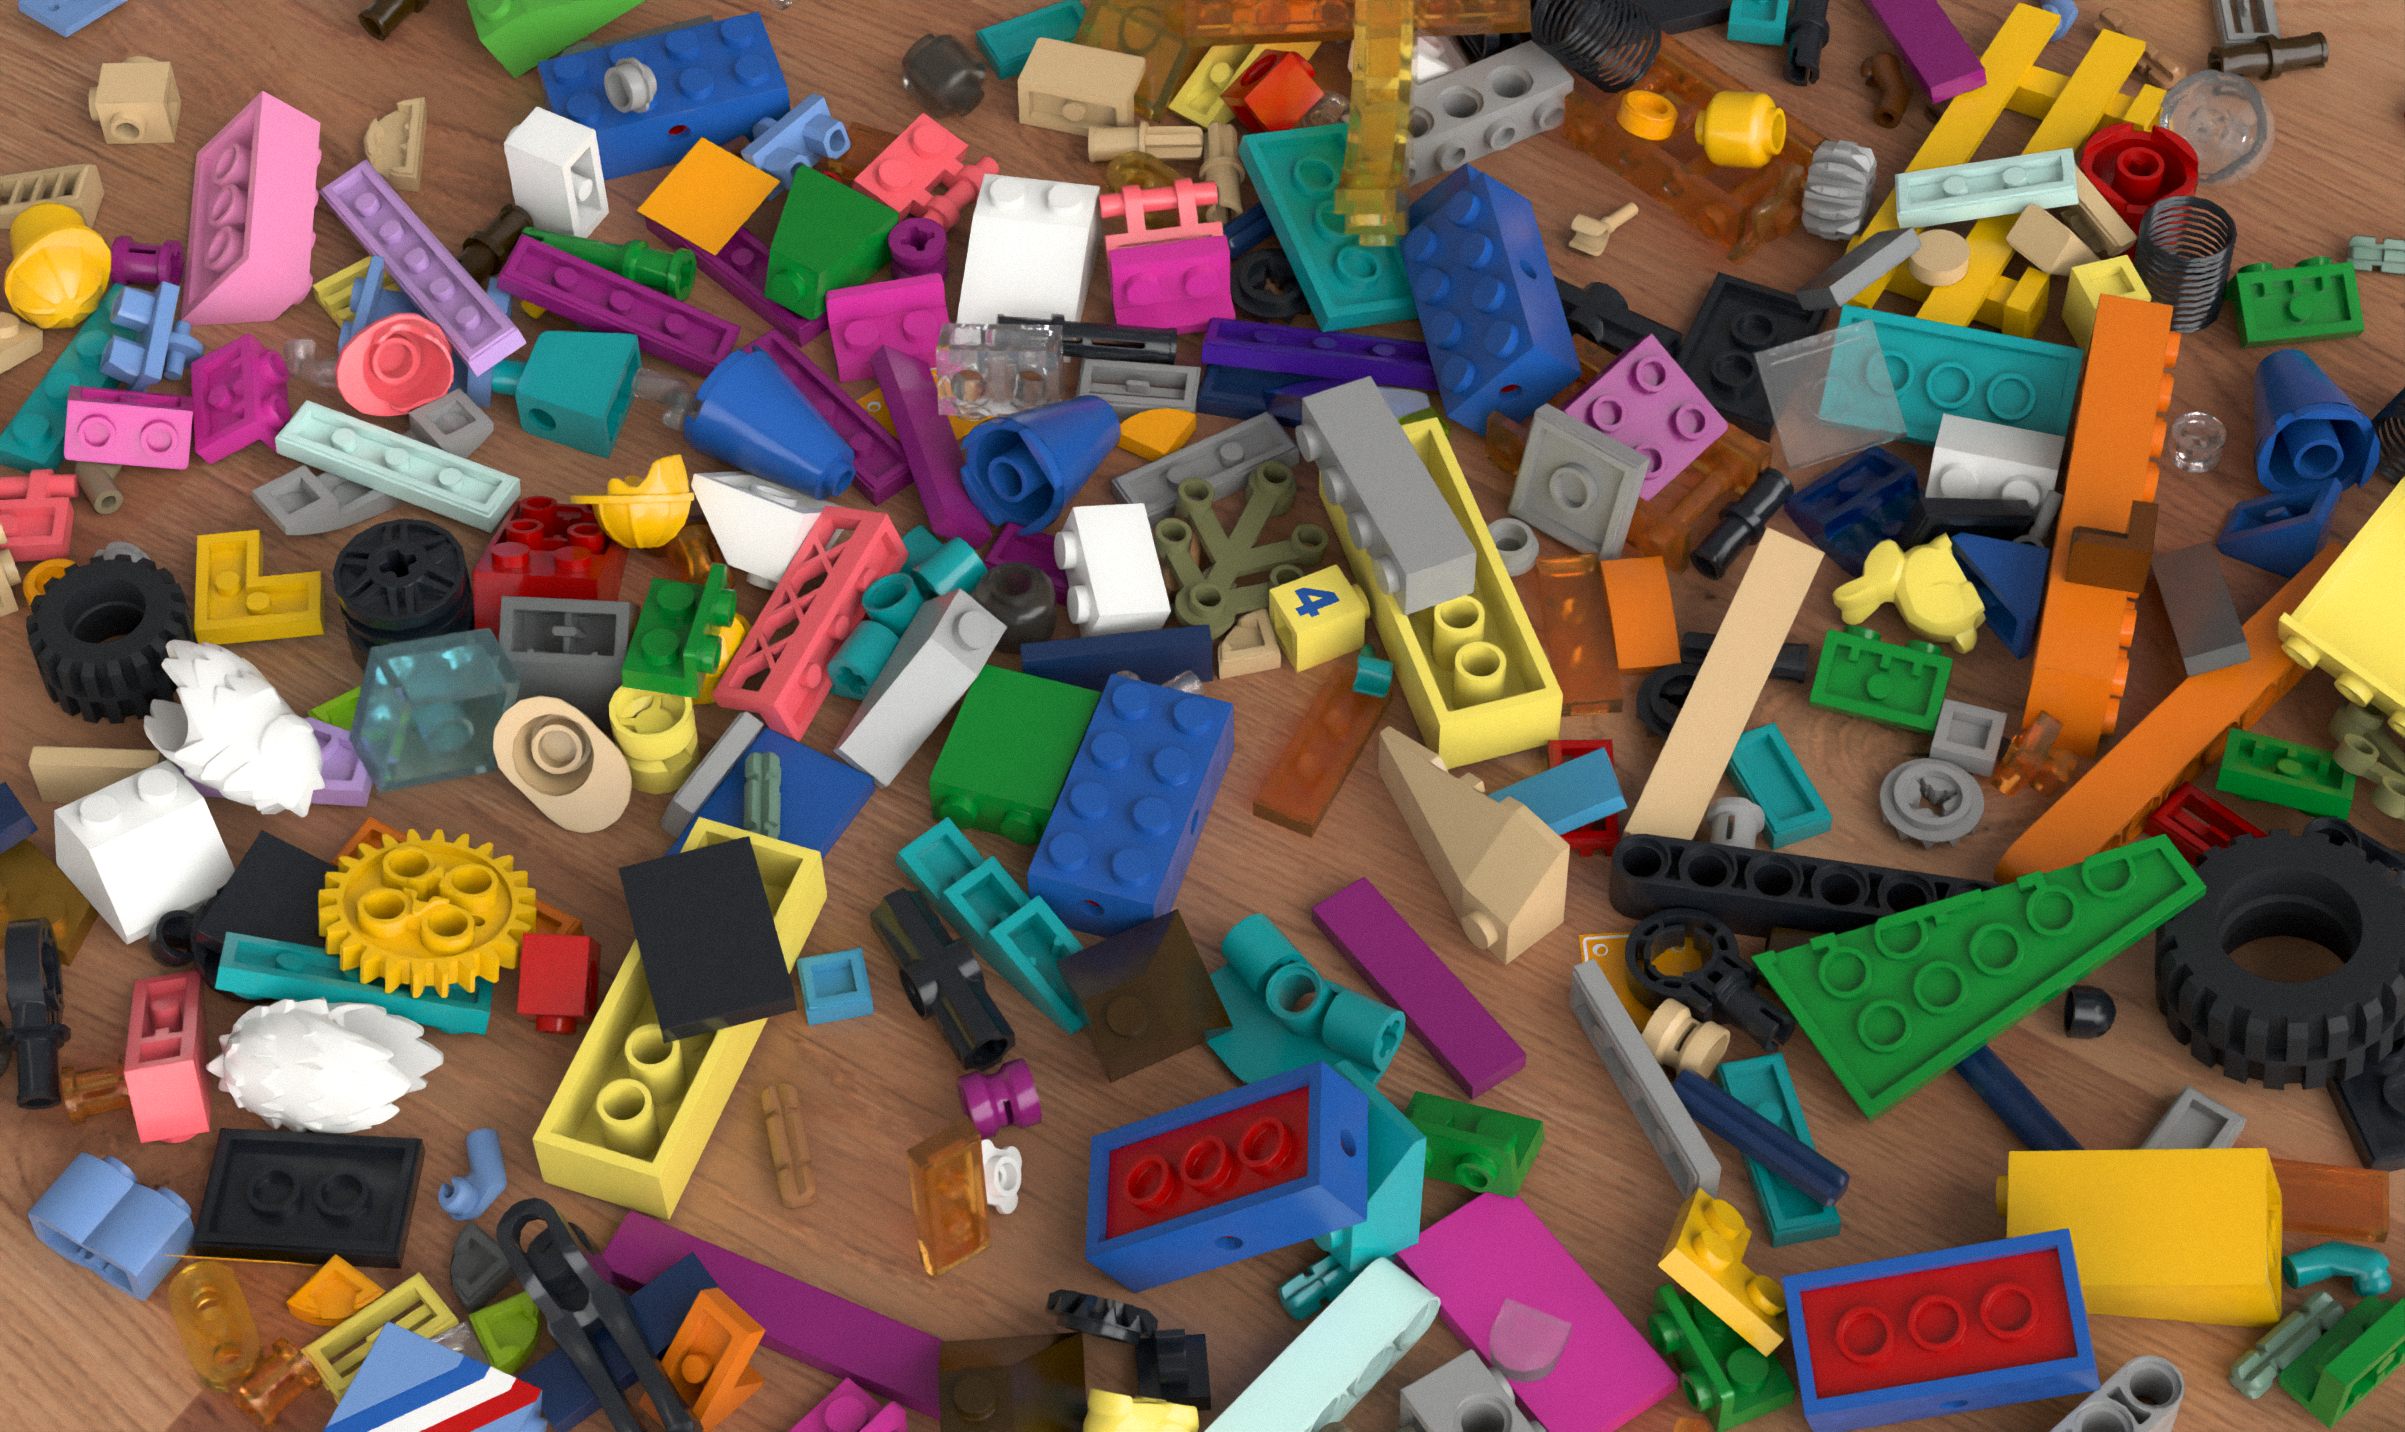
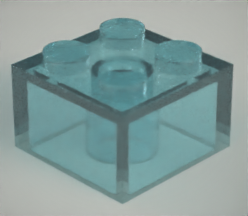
M490 628L371 647L349 741L379 793L496 771L498 764L493 751L495 727L504 712L515 704L521 679Z

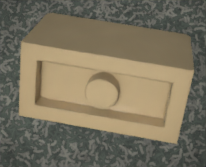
M1038 38L1017 80L1019 123L1088 137L1090 126L1134 127V95L1146 70L1145 58L1049 38Z

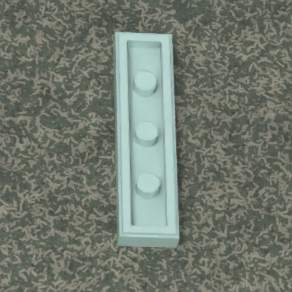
M309 400L304 402L275 437L276 451L280 455L489 533L493 531L521 494L520 479Z

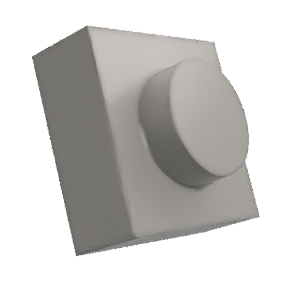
M1944 698L1929 758L1948 761L1967 772L1992 778L2008 713Z

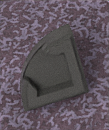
M470 1221L455 1240L450 1269L455 1296L462 1309L468 1315L482 1309L517 1277L499 1243Z

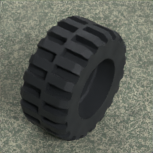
M2270 829L2268 837L2255 839L2252 833H2247L2231 838L2229 840V847L2221 850L2218 845H2215L2196 857V868L2191 867L2207 886L2206 895L2156 928L2154 978L2156 981V999L2160 1012L2168 1017L2167 1027L2170 1032L2184 1046L2191 1042V1055L2205 1066L2212 1068L2217 1063L2224 1067V1076L2246 1084L2248 1078L2263 1081L2264 1089L2284 1091V1084L2302 1083L2303 1090L2325 1087L2327 1078L2337 1076L2338 1080L2343 1082L2363 1073V1063L2365 1060L2371 1065L2379 1063L2392 1051L2393 1041L2402 1038L2405 1034V888L2401 885L2395 886L2396 876L2378 860L2371 864L2365 861L2366 852L2346 841L2341 847L2329 843L2328 835L2308 831L2307 837L2289 836V829ZM2290 936L2306 939L2324 946L2337 955L2345 965L2319 979L2289 983L2272 981L2256 976L2241 968L2228 955L2240 946L2260 938Z

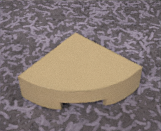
M1266 607L1252 610L1242 615L1238 619V624L1231 629L1223 641L1221 640L1218 646L1219 679L1281 668V654Z

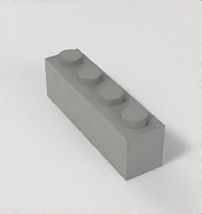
M1368 376L1302 398V425L1296 427V439L1301 454L1307 462L1314 460L1321 472L1323 489L1329 502L1332 505L1340 504L1347 516V527L1350 537L1356 548L1359 550L1366 548L1373 560L1374 575L1383 594L1388 595L1392 593L1404 615H1409L1473 593L1477 551L1372 377Z

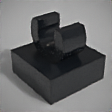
M1185 1329L1156 1331L1155 1338H1141L1139 1345H1135L1139 1396L1194 1406L1197 1408V1411L1211 1410L1205 1334L1185 1335Z

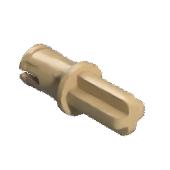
M1141 121L1140 127H1089L1088 153L1091 163H1097L1098 161H1140L1142 167H1148L1150 161L1199 160L1204 152V135L1202 128L1198 126L1149 127L1148 121Z
M1218 121L1209 124L1208 132L1204 134V163L1200 167L1199 178L1201 182L1215 181L1218 204L1206 205L1205 216L1209 223L1222 221V226L1229 222L1228 208H1231L1232 220L1243 213L1240 185L1245 178V168L1238 159V141L1235 127L1231 124L1222 125Z

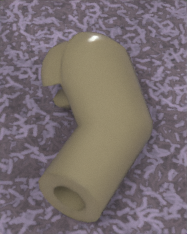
M77 461L75 466L77 481L95 510L100 514L115 512L123 503V495L114 483V480L124 465Z

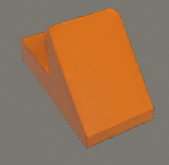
M718 1287L699 1292L661 1361V1365L680 1396L700 1420L704 1428L703 1432L713 1430L758 1391L765 1381L764 1377L748 1362L766 1330ZM645 1390L638 1405L665 1429L653 1401Z

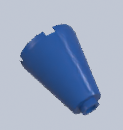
M751 345L753 351L751 354L738 349L728 355L714 368L700 386L695 398L701 401L703 405L696 420L687 414L684 422V440L690 447L703 455L816 500H824L831 495L834 497L841 495L849 487L856 473V467L853 466L855 454L851 447L769 353L759 346Z
M2284 349L2265 357L2257 366L2254 374V467L2262 486L2273 494L2336 477L2343 485L2341 492L2347 490L2355 483H2357L2360 489L2369 481L2379 463L2380 440L2373 423L2306 353L2296 349Z
M1083 395L994 417L981 422L963 439L961 450L967 447V464L960 468L961 478L972 503L989 522L997 527L1003 523L1007 524L1008 521L1024 526V528L1018 531L1019 534L1016 535L1027 536L1043 531L1055 522L1119 442L1121 428L1118 417L1112 407L1102 398L1095 395Z

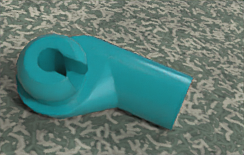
M2330 1241L2282 1257L2284 1277L2293 1289L2336 1276H2352L2354 1292L2361 1297L2385 1293L2392 1286V1279L2386 1268L2391 1263L2379 1249L2340 1241Z

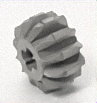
M1825 140L1813 153L1812 164L1808 168L1807 182L1804 185L1805 193L1802 202L1803 213L1801 219L1808 233L1821 235L1822 239L1839 241L1840 239L1851 240L1854 235L1861 234V231L1865 228L1867 215L1870 214V205L1874 196L1873 190L1877 177L1875 175L1877 161L1871 148L1857 146L1858 143L1839 140V142Z

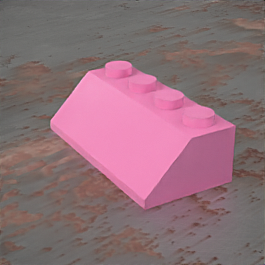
M265 91L259 93L196 153L181 321H186L191 326L274 321L292 304H300L306 298L312 286L313 276L310 274L311 250L316 240V234L313 231L314 208L319 198V192L316 190L317 167L322 156V151L319 149L320 122Z

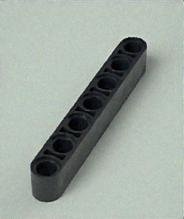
M1633 834L1617 843L1612 853L1609 901L1614 910L1622 916L1642 921L1654 913L1667 909L1689 908L1704 911L1717 917L1731 929L1733 934L1767 938L1768 931L1774 926L1824 934L1834 932L1835 935L1875 924L1882 917L1973 890L1981 889V892L2006 884L1665 836Z

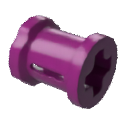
M121 235L115 238L111 248L110 278L113 285L115 283L129 286L130 283L160 285L162 281L180 286L184 269V253L179 241L167 239L163 245L134 242L131 236Z

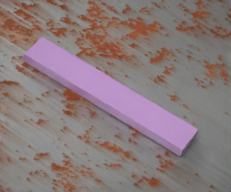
M367 160L362 161L319 191L329 209L370 256L384 257V272L426 319L441 328L453 351L476 377L526 344L525 339L513 322Z

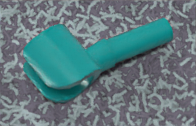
M1369 644L1363 645L1357 659L1358 671L1352 691L1385 699L1392 682L1394 662L1376 658L1375 648Z

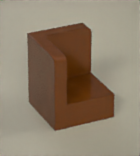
M2133 500L2125 533L2082 526L2074 527L2071 536L2065 582L2143 594L2153 554L2159 504Z

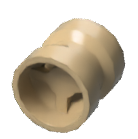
M1668 998L1660 1004L1641 1035L1659 1065L1666 1064L1676 1071L1677 1077L1683 1070L1693 1069L1708 1080L1715 1072L1716 1065L1720 1064L1730 1040L1729 1030L1713 1021L1705 1023L1692 1018L1688 1007L1672 998Z

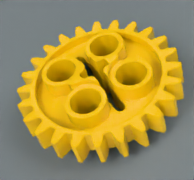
M409 829L407 842L398 843L386 833L382 835L381 849L377 850L362 842L358 844V859L342 855L338 859V872H327L325 874V889L319 890L318 933L319 936L326 937L325 951L327 955L340 954L339 968L342 971L360 966V983L367 984L380 976L385 978V993L388 994L392 993L403 983L410 985V992L413 998H419L425 986H434L441 998H447L449 984L458 983L467 992L472 993L475 992V977L481 976L487 981L496 983L499 981V966L514 970L518 967V953H522L523 933L535 934L536 890L528 888L527 871H513V856L506 855L493 859L494 844L491 842L472 849L469 847V834L466 833L458 837L454 843L445 842L442 829H436L430 840H421L415 829Z

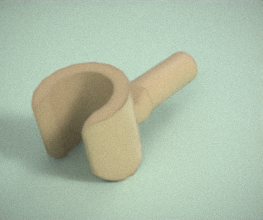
M1629 202L1600 221L1579 213L1571 225V229L1577 233L1568 246L1593 256L1601 255L1607 245L1610 234L1617 227L1637 215L1638 207L1633 202Z

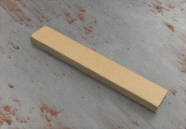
M1767 527L1628 821L1621 840L1633 834H1650L1693 840L1825 552Z

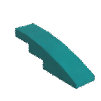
M949 817L942 820L897 853L895 859L897 866L945 920L1023 997L1069 1036H1073L1084 1027L1056 966L1057 960L1081 951L1084 947L1040 895L1031 900L994 856L985 861Z

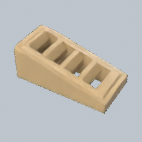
M77 164L0 176V199L1 197H9L7 205L0 206V229H10L12 221L20 212L35 203L44 201L60 203L73 208L82 216L85 226L92 229L104 195L97 166L94 164ZM22 198H29L28 202H21Z
M2029 204L2024 209L2005 238L2010 246L2047 274L2070 277L2071 267L2101 261L2069 228L2042 207L2035 204Z

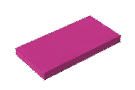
M1484 1192L1419 1233L1418 1244L1394 1253V1263L1400 1269L1440 1298L1441 1304L1437 1314L1468 1350L1473 1349L1487 1369L1496 1367L1505 1376L1514 1393L1515 1405L1529 1422L1532 1420L1538 1421L1547 1432H1614L1677 1390L1679 1377L1518 1194L1513 1199Z

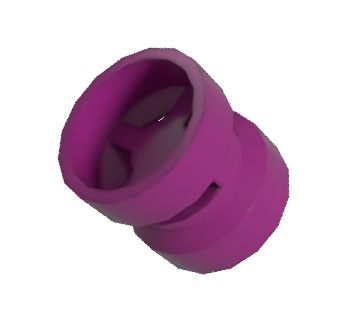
M1023 1058L1003 1063L999 1071L985 1076L975 1071L957 1077V1088L961 1106L975 1142L996 1137L999 1129L1014 1124L1023 1129L1042 1122L1036 1088L1029 1068Z

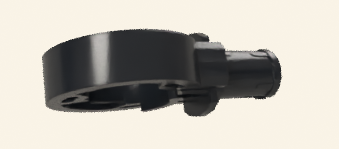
M1667 909L1646 917L1629 934L1625 945V977L1630 992L1643 1006L1655 1012L1666 999L1672 998L1688 1007L1692 1018L1701 1023L1713 1021L1718 1025L1730 1023L1752 1038L1753 1041L1770 1054L1778 1051L1779 1046L1772 1041L1773 1038L1784 1046L1795 1029V1018L1770 1003L1754 990L1757 985V969L1739 957L1738 943L1733 932L1717 917L1696 909ZM1686 937H1692L1693 948L1703 952L1710 959L1703 967L1695 971L1684 972L1683 977L1666 976L1660 973L1656 966L1652 964V961L1664 953L1666 949L1676 946L1684 947ZM1638 960H1644V973L1637 964Z
M46 917L10 921L5 935V970L8 988L6 999L12 1013V1028L5 1029L2 1032V1038L5 1045L17 1052V1104L20 1108L32 1110L53 1108L62 1103L59 1092L58 1049L64 1046V1042H68L71 1039V1029L65 1024H61L65 1006L57 941L52 925Z

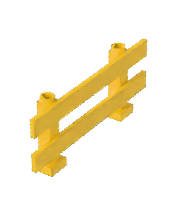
M2018 2L1983 56L1976 55L1985 68L1987 84L1955 96L1904 173L1967 164L2004 108L2043 120L2021 155L2073 148L2074 159H2076L2088 138L2108 126L2118 123H2134L2132 130L2151 133L2153 125L2162 127L2167 90L2145 84L2136 98L2119 93L2120 88L2144 53L2146 41L2104 28L2072 77L2033 66L2059 26L2061 15ZM1895 187L1862 236L1856 234L1852 237L1845 255L1877 232L1900 229L1897 218ZM2022 212L1980 218L1966 238L1970 248L1968 272L1957 283L1948 286H1930L1918 281L1910 273L1908 257L1847 301L1845 305L1872 309L1885 289L1923 302L1924 304L1915 318L1968 327L1973 319L2002 329L2001 334L2032 339L2047 314L2051 274L2028 267L2020 281L2002 276V272L2017 251L2008 244V240L2005 238ZM1925 227L1914 228L1917 236L1923 232Z

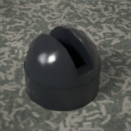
M182 910L170 911L164 914L151 928L148 949L153 959L162 966L178 968L193 961L190 950L193 914ZM175 948L187 949V952L184 953Z
M2074 984L2068 988L2064 1005V1030L2066 1037L2093 1039L2104 1035L2111 1028L2117 1012L2113 998L2104 989L2090 985Z

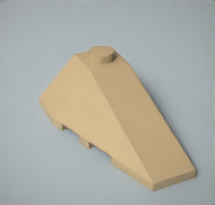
M1390 726L1379 732L1378 772L1462 925L1465 934L1475 946L1482 950H1490L1500 961L1507 965L1564 922L1570 845L1528 807L1516 799L1508 796L1499 803L1483 793L1485 787L1483 780L1468 772L1458 779L1449 774L1442 758L1432 750Z

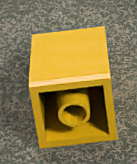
M2267 1148L2009 1151L2008 1175H1998L1996 1183L1999 1217H2007L2006 1239L2069 1228L2087 1313L2273 1329L2282 1321V1193Z

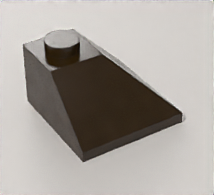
M1178 909L1056 961L1059 973L1110 1083L1233 1030V1025Z
M1082 1332L941 1342L938 1369L941 1432H1083V1424L1087 1415Z

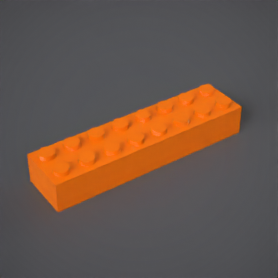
M2100 293L2082 376L2062 490L2063 498L2058 513L2018 742L2020 746L2095 759L2100 735L2113 736L2120 699L2110 697V695L2123 696L2130 660L2127 659L2128 650L2120 649L2119 646L2130 648L2137 617V610L2134 609L2135 602L2127 601V597L2138 599L2139 593L2065 582L2074 527L2082 526L2125 533L2133 500L2148 503L2154 502L2160 468L2157 467L2156 462H2150L2149 457L2160 459L2167 422L2164 421V418L2157 417L2156 413L2168 412L2174 377L2171 376V373H2165L2163 370L2164 367L2175 368L2181 339V332L2170 331L2174 307L2172 305Z

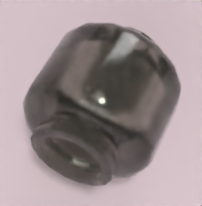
M927 34L914 43L905 54L902 61V67L905 69L902 75L903 87L934 117L943 119L956 112L961 117L966 116L983 100L985 93L981 88L986 78L985 65L955 36L951 34L938 36Z
M1004 563L986 571L978 580L974 600L1007 626L994 650L1005 654L1020 655V644L1049 641L1054 634L1057 623L1056 594L1052 580L1042 569L1028 563Z

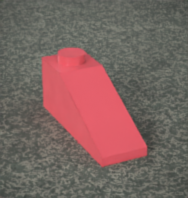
M196 970L134 980L124 1066L125 1079L140 1142L146 1143L161 1140L164 1143L184 1142L195 1137L198 1133L210 1131L212 1105L210 1072L206 1069V1064L209 1063L204 980Z

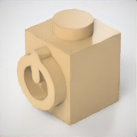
M135 56L124 60L122 63H102L98 87H91L89 91V111L93 121H100L106 144L175 143L181 99L171 62H158L149 57Z

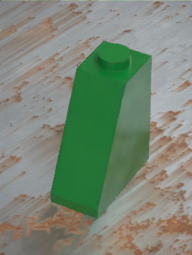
M804 164L796 169L770 248L764 297L814 321L826 312L825 293L827 291L859 286L891 261L892 256L889 253L888 236L891 229L898 224L899 212Z

